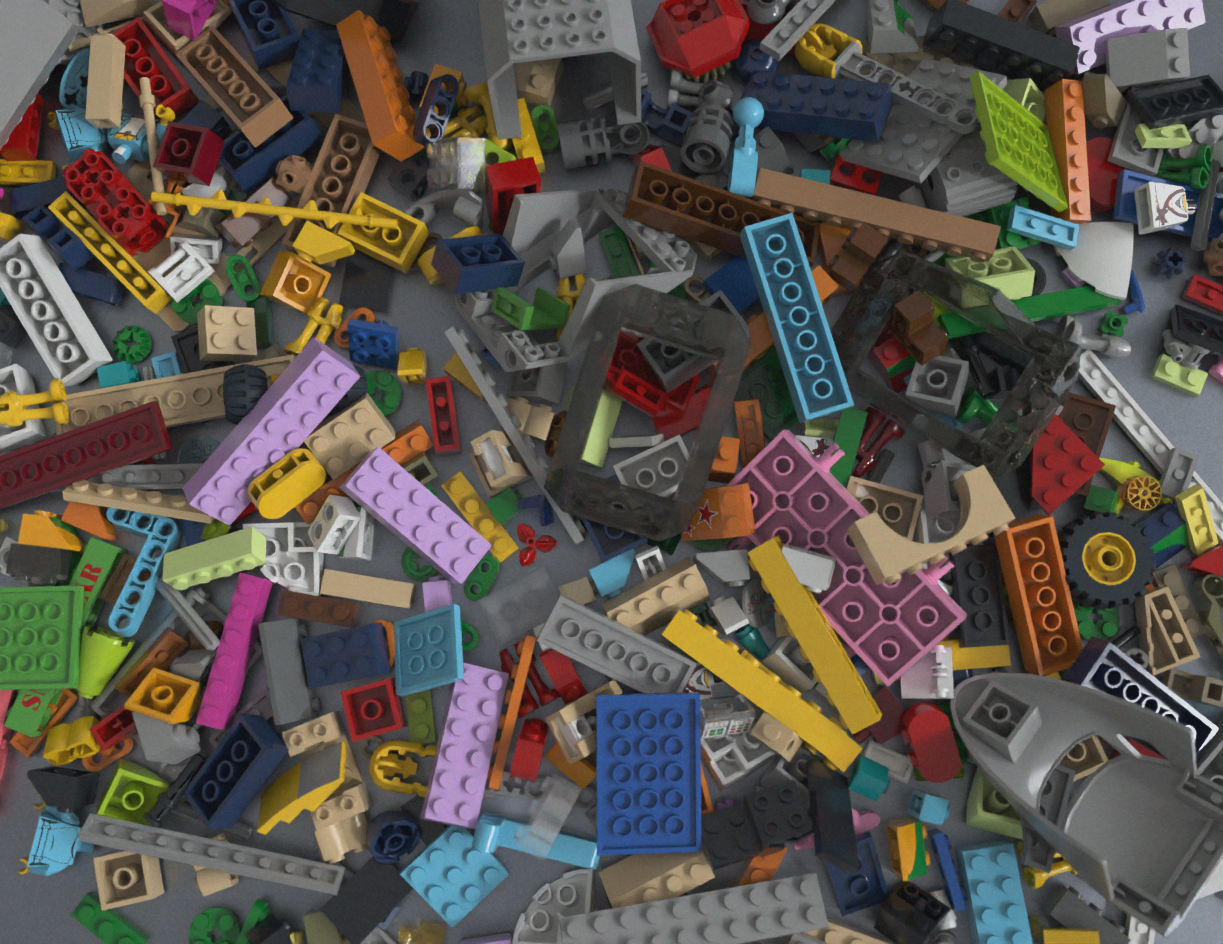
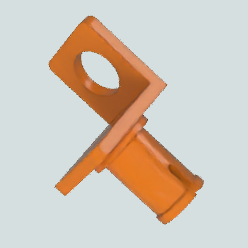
M168 180L164 193H181L184 187L178 184L174 192H172L176 182ZM150 196L147 202L156 206L155 202H152ZM166 203L167 212L175 216L165 236L169 239L182 211L177 209L175 204Z

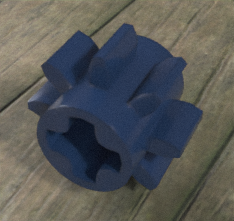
M413 71L410 77L405 76L404 86L409 92L410 99L415 101L422 100L429 81V76L426 73Z
M1170 247L1167 251L1161 250L1157 253V257L1160 259L1153 262V265H1156L1157 274L1166 275L1167 279L1174 274L1177 276L1183 272L1181 266L1187 263L1184 260V252Z

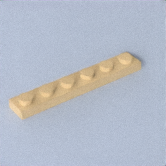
M86 480L72 483L63 490V500L209 524L215 519L189 505L186 497L182 495L161 494L158 491H142L133 487H117L108 483L99 484Z

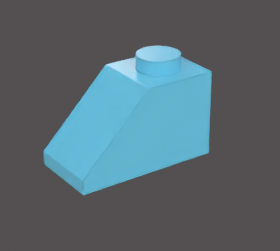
M634 549L589 570L602 598L607 596L609 600L621 594L620 589L625 586L636 554Z
M913 788L907 813L919 820L943 825V821L948 818L950 812L949 800Z

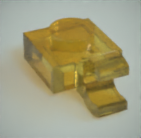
M420 922L419 930L401 927L398 942L443 944L446 925Z

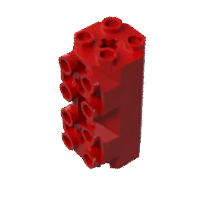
M92 148L87 149L80 158L63 169L62 173L65 176L63 182L67 185L66 187L97 218L100 225L132 257L138 255L135 252L141 250L143 253L149 252L164 239L163 229L165 227L168 230L170 225L161 215H157L152 205L147 202L142 194L102 151L95 152Z

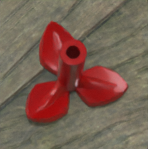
M526 524L518 525V538L521 542L528 545L519 553L521 566H528L536 560V548L546 553L556 546L557 541L552 536L542 535L536 541L535 530Z

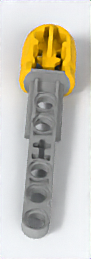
M813 24L795 44V56L800 65L819 77L844 79L846 77L850 80L878 83L882 79L889 78L892 80L889 84L891 85L894 101L940 124H947L948 128L961 134L971 133L977 127L975 110L962 103L958 106L955 100L862 55L861 42L851 36L848 37L847 34L825 24ZM837 54H840V56L835 61H832L837 56ZM865 69L873 70L868 75L860 74ZM925 97L931 99L927 104H920L918 102L921 98ZM944 107L952 109L947 114H940L938 112ZM964 117L972 119L968 124L959 123V120Z
M390 740L382 743L374 750L370 758L369 773L375 784L381 789L408 795H413L417 792L420 797H425L427 787L422 786L421 783H402L401 778L394 777L395 773H402L404 779L410 775H416L418 763L413 762L411 757L408 756L405 761L398 760V755L391 754V751H399V754L402 756L414 753L419 754L420 757L427 758L428 756L434 757L436 746L428 745L424 748L421 743ZM426 765L424 776L430 777L432 765ZM504 771L499 790L484 788L483 797L493 799L496 798L497 794L558 805L570 803V807L582 809L590 808L596 803V791L591 786L587 785L585 789L592 793V801L584 805L578 800L579 792L584 789L576 783H573V786L564 781L540 777L536 779L543 786V791L539 796L534 797L529 793L530 780H527L524 786L525 795H520L521 789L513 788L512 792H507V787L503 786V783L509 780L510 772ZM386 776H392L394 778L391 781L387 780ZM514 778L515 783L522 784L521 778ZM558 785L564 786L568 791L567 797L562 801L557 800L553 795L554 788Z

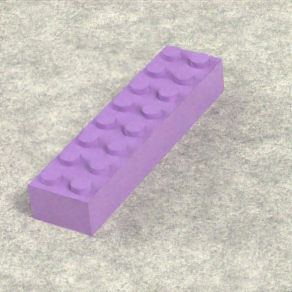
M313 337L258 400L254 409L250 410V413L239 422L183 487L188 504L230 526L251 502L248 496V487L251 481L290 451L297 449L361 377L352 363Z

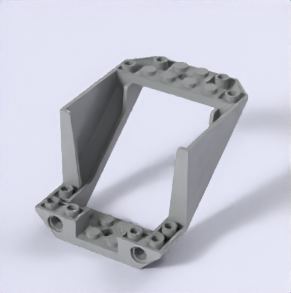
M613 187L516 194L503 237L525 261L518 286L505 288L508 291L514 293L550 267L548 258L551 257L550 247L571 219H574L581 227L583 243L615 222L657 267L649 269L646 275L603 281H595L594 278H588L558 342L539 345L528 330H520L492 312L491 308L496 289L456 294L457 311L505 372L564 363L691 277L698 254L679 235L623 217L628 193Z

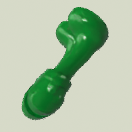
M1206 144L1199 146L1195 156L1190 158H1168L1166 154H1162L1158 172L1154 177L1177 183L1191 184L1195 189H1204L1209 181L1207 171H1211L1212 168L1211 146ZM1192 169L1191 172H1169V170Z
M975 386L965 391L959 405L961 409L955 418L958 422L967 423L976 417L986 422L994 430L998 438H1002L1013 445H1019L1022 442L1024 424L1018 417L1013 416L1008 411H1001L990 399L981 398L978 388Z

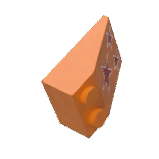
M749 483L676 492L682 541L749 536L755 533Z

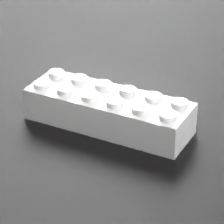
M19 234L1 247L0 288L55 379L60 378L64 386L79 385L96 373L97 367L105 366L112 362V357L41 238L36 235Z

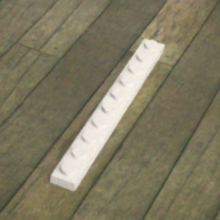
M1090 349L1085 350L1074 359L1081 366L1077 373L1078 378L1097 400L1116 405L1113 419L1162 475L1171 449L1175 447ZM1194 471L1188 488L1195 484L1203 487L1218 542L1223 546V503Z

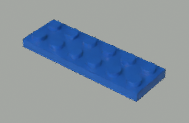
M1125 169L1119 172L1114 219L1138 224L1134 189L1148 182L1182 186L1185 189L1186 200H1195L1196 211L1193 214H1188L1186 222L1172 228L1163 229V231L1192 237L1200 189ZM1215 193L1208 242H1212V238H1218L1223 233V222L1219 218L1223 208V194Z

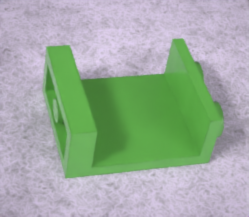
M541 287L536 289L533 305L505 288H496L491 311L520 330L563 329L566 326L571 305Z

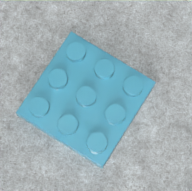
M451 604L394 622L396 695L406 696L464 680L460 606Z
M448 825L400 871V875L453 928L509 875V870L492 853L471 847L474 834L468 828Z

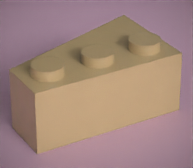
M1168 586L1155 587L1146 591L1142 596L1136 597L1137 627L1141 630V633L1138 635L1139 647L1149 658V664L1145 668L1147 672L1154 676L1200 658L1199 652Z

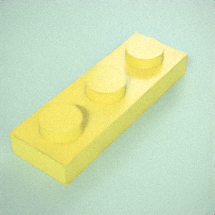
M1195 484L1175 496L1180 515L1186 522L1190 549L1198 556L1219 542L1204 489Z

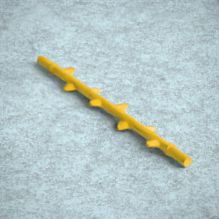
M218 190L211 198L181 195V193H151L152 202L176 204V206L187 205L191 216H195L202 207L231 210L235 218H240L246 212L279 216L282 226H287L294 218L324 221L327 229H332L337 223L363 225L370 228H398V219L374 217V215L363 216L360 208H355L350 214L319 211L314 200H310L301 209L272 205L267 197L258 204L231 201L226 199L223 190Z

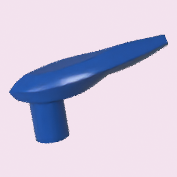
M1131 270L1130 286L1133 302L1122 306L1125 315L1135 311L1143 313L1145 310L1138 281L1133 270Z

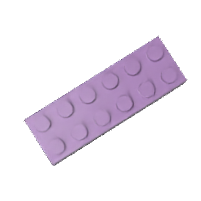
M1120 0L1055 26V31L1058 39L1080 47L1073 73L1080 74L1106 63V39L1163 29L1187 27L1189 30L1205 23L1202 0Z
M379 447L372 449L339 487L452 584H462L492 546Z
M463 663L464 680L453 682L450 686L420 819L476 829L509 674Z

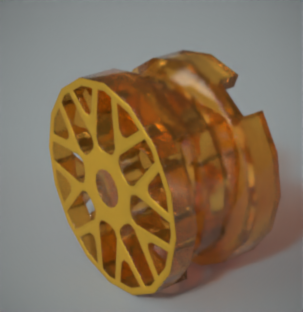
M1132 476L1121 484L1119 497L1122 498L1123 504L1127 508L1132 510H1150L1160 502L1162 489L1160 484L1152 477Z

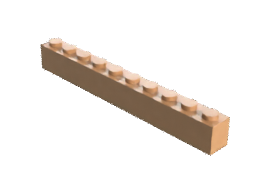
M760 168L752 199L788 213L801 215L803 218L811 221H825L833 227L845 226L851 230L854 227L859 229L863 222H865L887 238L898 239V242L910 245L914 243L922 245V248L933 251L938 249L946 251L950 256L962 255L970 257L975 262H989L994 254L1001 228L998 225Z

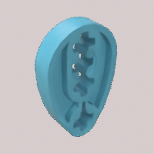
M84 48L76 52L63 72L60 82L59 100L65 108L71 105L86 107L88 84L82 86L80 76H88L89 70L87 68L89 67L90 48ZM76 92L75 99L77 102L66 103L65 94L71 95Z

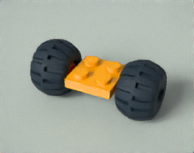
M241 364L228 369L224 373L223 401L226 419L238 425L250 413V410H253L257 405L258 400L268 390L267 376L263 369L254 365ZM352 364L361 377L326 415L327 417L337 414L345 407L350 406L351 403L361 398L366 392L368 394L367 377L362 368ZM271 375V385L280 375Z

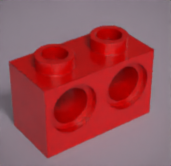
M839 154L830 175V185L875 196L883 172L844 161ZM839 170H847L849 175H842ZM862 177L870 178L872 183L864 182Z

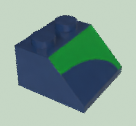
M1171 502L1157 505L1132 523H1137L1142 528L1140 533L1142 535L1147 534L1151 540L1148 542V546L1150 549L1154 548L1156 556H1152L1151 559L1152 562L1156 563V568L1189 546L1186 522Z

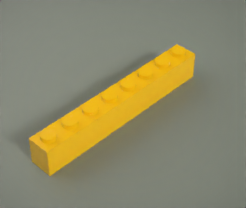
M776 536L747 552L749 555L748 562L755 572L758 571L762 577L761 585L766 593H771L775 600L773 604L777 613L780 616L783 615L788 622L786 625L788 632L799 641L801 645L799 649L803 658L806 661L809 660L814 667L812 670L817 682L823 683L826 688V697L832 706H836L840 712L839 719L845 729L849 728L850 732L854 734L880 721L882 713L811 591L806 589L807 585L800 584L782 553L784 545L779 536Z
M685 609L684 612L677 611L661 633L664 638L830 759L847 734L841 729L843 725L833 716L827 719L821 714L823 709L811 700L807 704L799 697L802 694L790 685L785 688L778 683L781 678L772 671L763 672L758 668L760 663L750 655L744 658L737 652L739 650L738 646L728 639L725 643L716 637L718 632L707 624L705 627H702L696 622L698 617L689 610Z

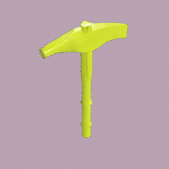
M1100 457L1099 459L1105 465L1099 472L1103 473L1118 486L1116 491L1120 500L1115 512L1116 517H1118L1127 499L1130 483L1140 476L1154 477L1141 470V465L1136 461L1125 463ZM1140 477L1138 479L1142 482L1144 477ZM1145 477L1144 487H1148L1149 478ZM1136 479L1134 481L1139 489L1142 488V484ZM1158 483L1151 485L1149 489L1153 491L1158 486ZM1129 489V492H1130V491L1139 492L1138 489ZM1146 490L1142 491V493L1148 494ZM1151 492V497L1161 496L1156 494L1155 492ZM1162 496L1160 502L1162 504L1173 503V500Z

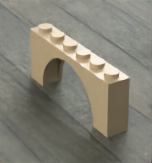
M984 465L962 474L953 482L960 501V520L953 536L944 542L922 544L907 540L891 530L877 512L855 521L847 529L851 540L876 585L885 581L887 585H890L901 579L900 574L908 571L909 575L923 569L922 564L928 561L933 565L946 558L944 554L950 551L955 555L966 549L965 544L973 542L976 545L988 539L987 534L991 532L998 535L1009 529L1007 524L1013 521L1015 516Z

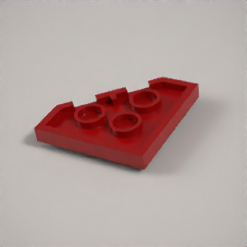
M1052 410L1031 428L1030 498L1046 515H1050L1105 465Z

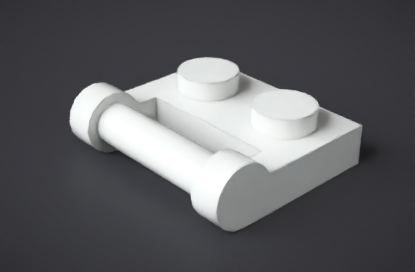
M186 240L179 244L181 247L156 268L152 267L147 271L177 303L214 272L213 268ZM187 254L190 256L165 278L162 276Z

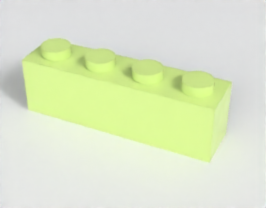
M249 527L165 553L162 580L176 590H185L190 586L208 583L220 577H228L233 573L243 570L254 569L256 566L266 564V537L254 527Z

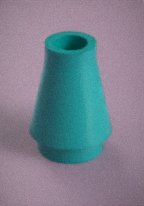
M746 624L735 632L737 641L756 655L758 659L764 658L770 652L758 628Z

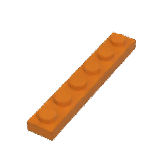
M526 634L525 639L520 638L517 653L521 654L520 662L513 665L510 678L515 679L513 689H507L504 703L509 704L507 714L501 713L498 729H502L500 740L495 739L492 754L496 755L494 765H489L486 779L490 781L489 788L499 790L536 641L535 636Z

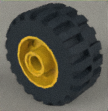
M1094 512L1067 523L1062 527V531L1057 532L1066 572L1065 578L1069 585L1072 603L1080 602V607L1086 609H1111L1136 601V597L1142 596L1147 591L1144 586L1151 585L1153 576L1150 575V572L1156 570V563L1152 562L1151 557L1156 555L1154 548L1150 549L1148 546V542L1151 541L1148 535L1140 533L1142 528L1137 523L1129 524L1130 518L1124 515L1116 517L1117 515L1114 512H1105L1103 514L1101 512Z

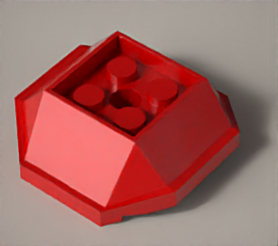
M665 0L659 3L652 21L646 26V30L663 66L675 71L685 72V75L696 78L739 57L741 45L748 32L750 22L739 0Z
M647 320L639 322L638 325H629L615 329L595 366L602 377L606 391L652 418L681 417L700 379L699 374L667 393L642 359L637 347L638 342L662 327Z

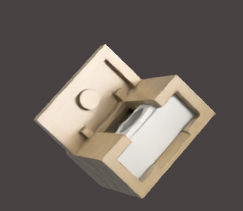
M491 430L470 441L474 451L468 455L488 498L497 496L508 487H517L534 478L506 432Z
M615 679L595 688L545 718L569 765L585 758L596 750V694H623Z

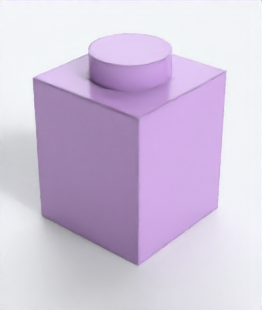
M443 576L428 578L429 582L422 583L425 612L453 604L450 581L444 580Z

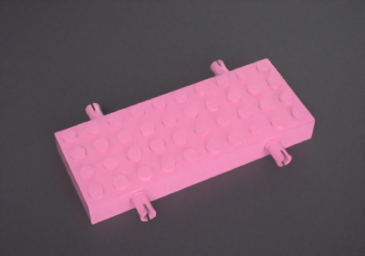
M783 430L726 485L749 483L755 525L754 534L736 537L727 547L729 550H732L739 544L735 550L746 549L752 542L758 547L768 540L779 536L784 546L788 544L837 558L829 588L826 591L822 590L821 593L813 591L811 593L829 624L846 641L842 646L849 658L851 659L857 653L887 686H890L966 619L967 614L938 585V580L953 568L954 564L948 561L941 567L948 558L946 557L927 569L923 568L914 574L909 575L908 571L900 574L901 579L890 585H887L886 581L876 585L847 532V529L855 521L871 514L830 473L829 469L845 455V452L839 449L833 455L840 448L836 443H833L819 458L815 457L790 430Z

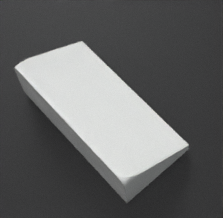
M174 234L170 237L171 254L181 247L179 244L186 240L208 264H220L222 237ZM187 254V255H186L183 259H181L180 261H183V262H184V261H185L188 257H190V256Z

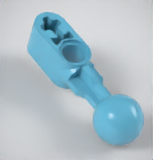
M752 97L740 99L733 109L734 121L740 129L730 156L727 191L744 197H752L755 189L758 152L755 151L756 140L753 138L754 128L761 123L764 116L762 104Z

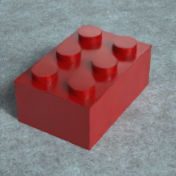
M533 157L519 158L513 161L485 166L486 208L493 233L504 232L516 194L541 193V178Z

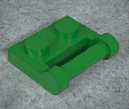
M1028 197L986 210L989 223L1001 226L996 243L997 250L1009 247H1016L1019 250L1040 244L1039 240L1029 237L1022 241L1020 234L1007 231L1010 208L1017 205L1029 209L1028 205L1030 202Z

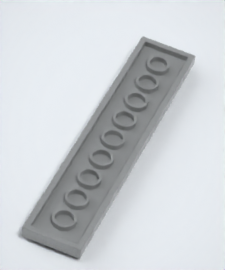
M816 873L559 918L562 944H744L829 927Z

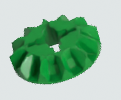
M125 325V328L116 331L117 335L115 339H112V350L117 358L128 363H136L147 357L151 350L152 341L145 329L137 325ZM133 338L139 345L131 346L129 349L124 342L131 341Z
M408 546L401 558V566L404 573L415 581H426L428 578L434 577L437 570L431 565H422L421 569H419L418 563L411 559L421 557Z

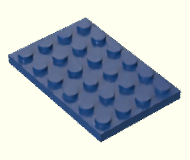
M700 693L596 694L597 855L701 852Z

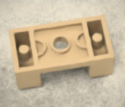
M339 711L326 714L282 732L290 757L298 754L300 761L339 742L346 743L344 781L314 812L310 811L317 831L364 812L373 806Z

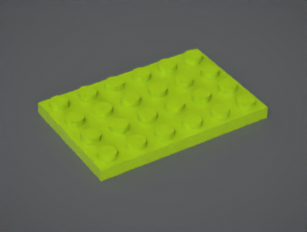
M980 71L971 75L972 87H970V92L976 101L977 108H975V114L981 123L982 130H980V136L986 144L985 158L988 164L995 166L1003 175L1006 174L1015 183L1022 185L1026 191H1030L1037 199L1046 202L1049 207H1053L1058 212L1069 209L1049 127Z

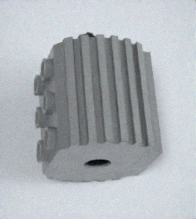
M980 122L977 123V127L973 132L963 134L922 183L916 182L928 209L964 217L990 209L991 207L1009 203L1015 197L1014 193L1017 191L1016 185L1018 183H1015L1006 174L1003 175L995 166H990L985 158L987 149L980 136V130H982Z

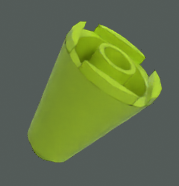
M87 625L84 626L82 631L78 688L75 689L78 690L79 696L93 699L94 695L99 696L133 648L135 641L131 638L127 642L125 637H122L115 631L98 627L96 631H91V626Z

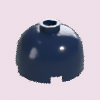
M759 39L743 43L739 57L732 61L731 68L735 75L734 78L745 88L753 71L776 73L778 69V60L760 50L762 40Z
M395 809L386 810L373 818L368 825L366 841L374 859L377 862L388 864L400 861L399 857L405 853L407 855L412 853L418 844L420 834L415 822L405 812Z

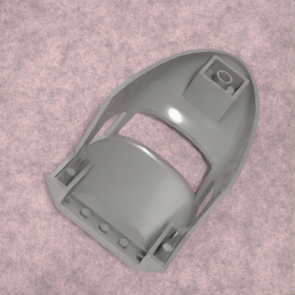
M994 672L973 676L955 687L954 699H951L950 706L956 730L972 759L1004 798L1041 834L1057 853L1068 861L1092 889L1110 903L1164 937L1180 925L1223 858V787L1197 774L1194 731L1179 722L1135 703L1086 686L1051 677L1028 673ZM1094 735H1099L1121 755L1108 760L1095 772L1087 776L1068 803L1060 829L1039 813L1041 793L1049 776L1061 759L1076 744ZM1122 735L1150 742L1167 760L1141 755Z

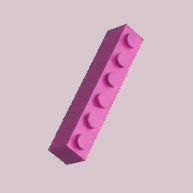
M240 573L196 720L197 724L216 729L231 728L258 637V624L262 623L273 585L271 580Z

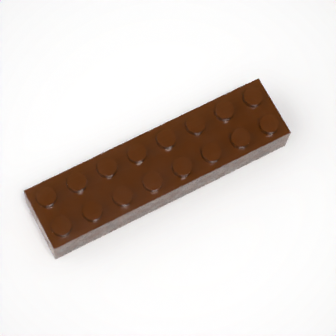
M640 161L631 178L623 217L747 259L740 238L743 228L790 213ZM793 214L811 268L815 263L820 223Z

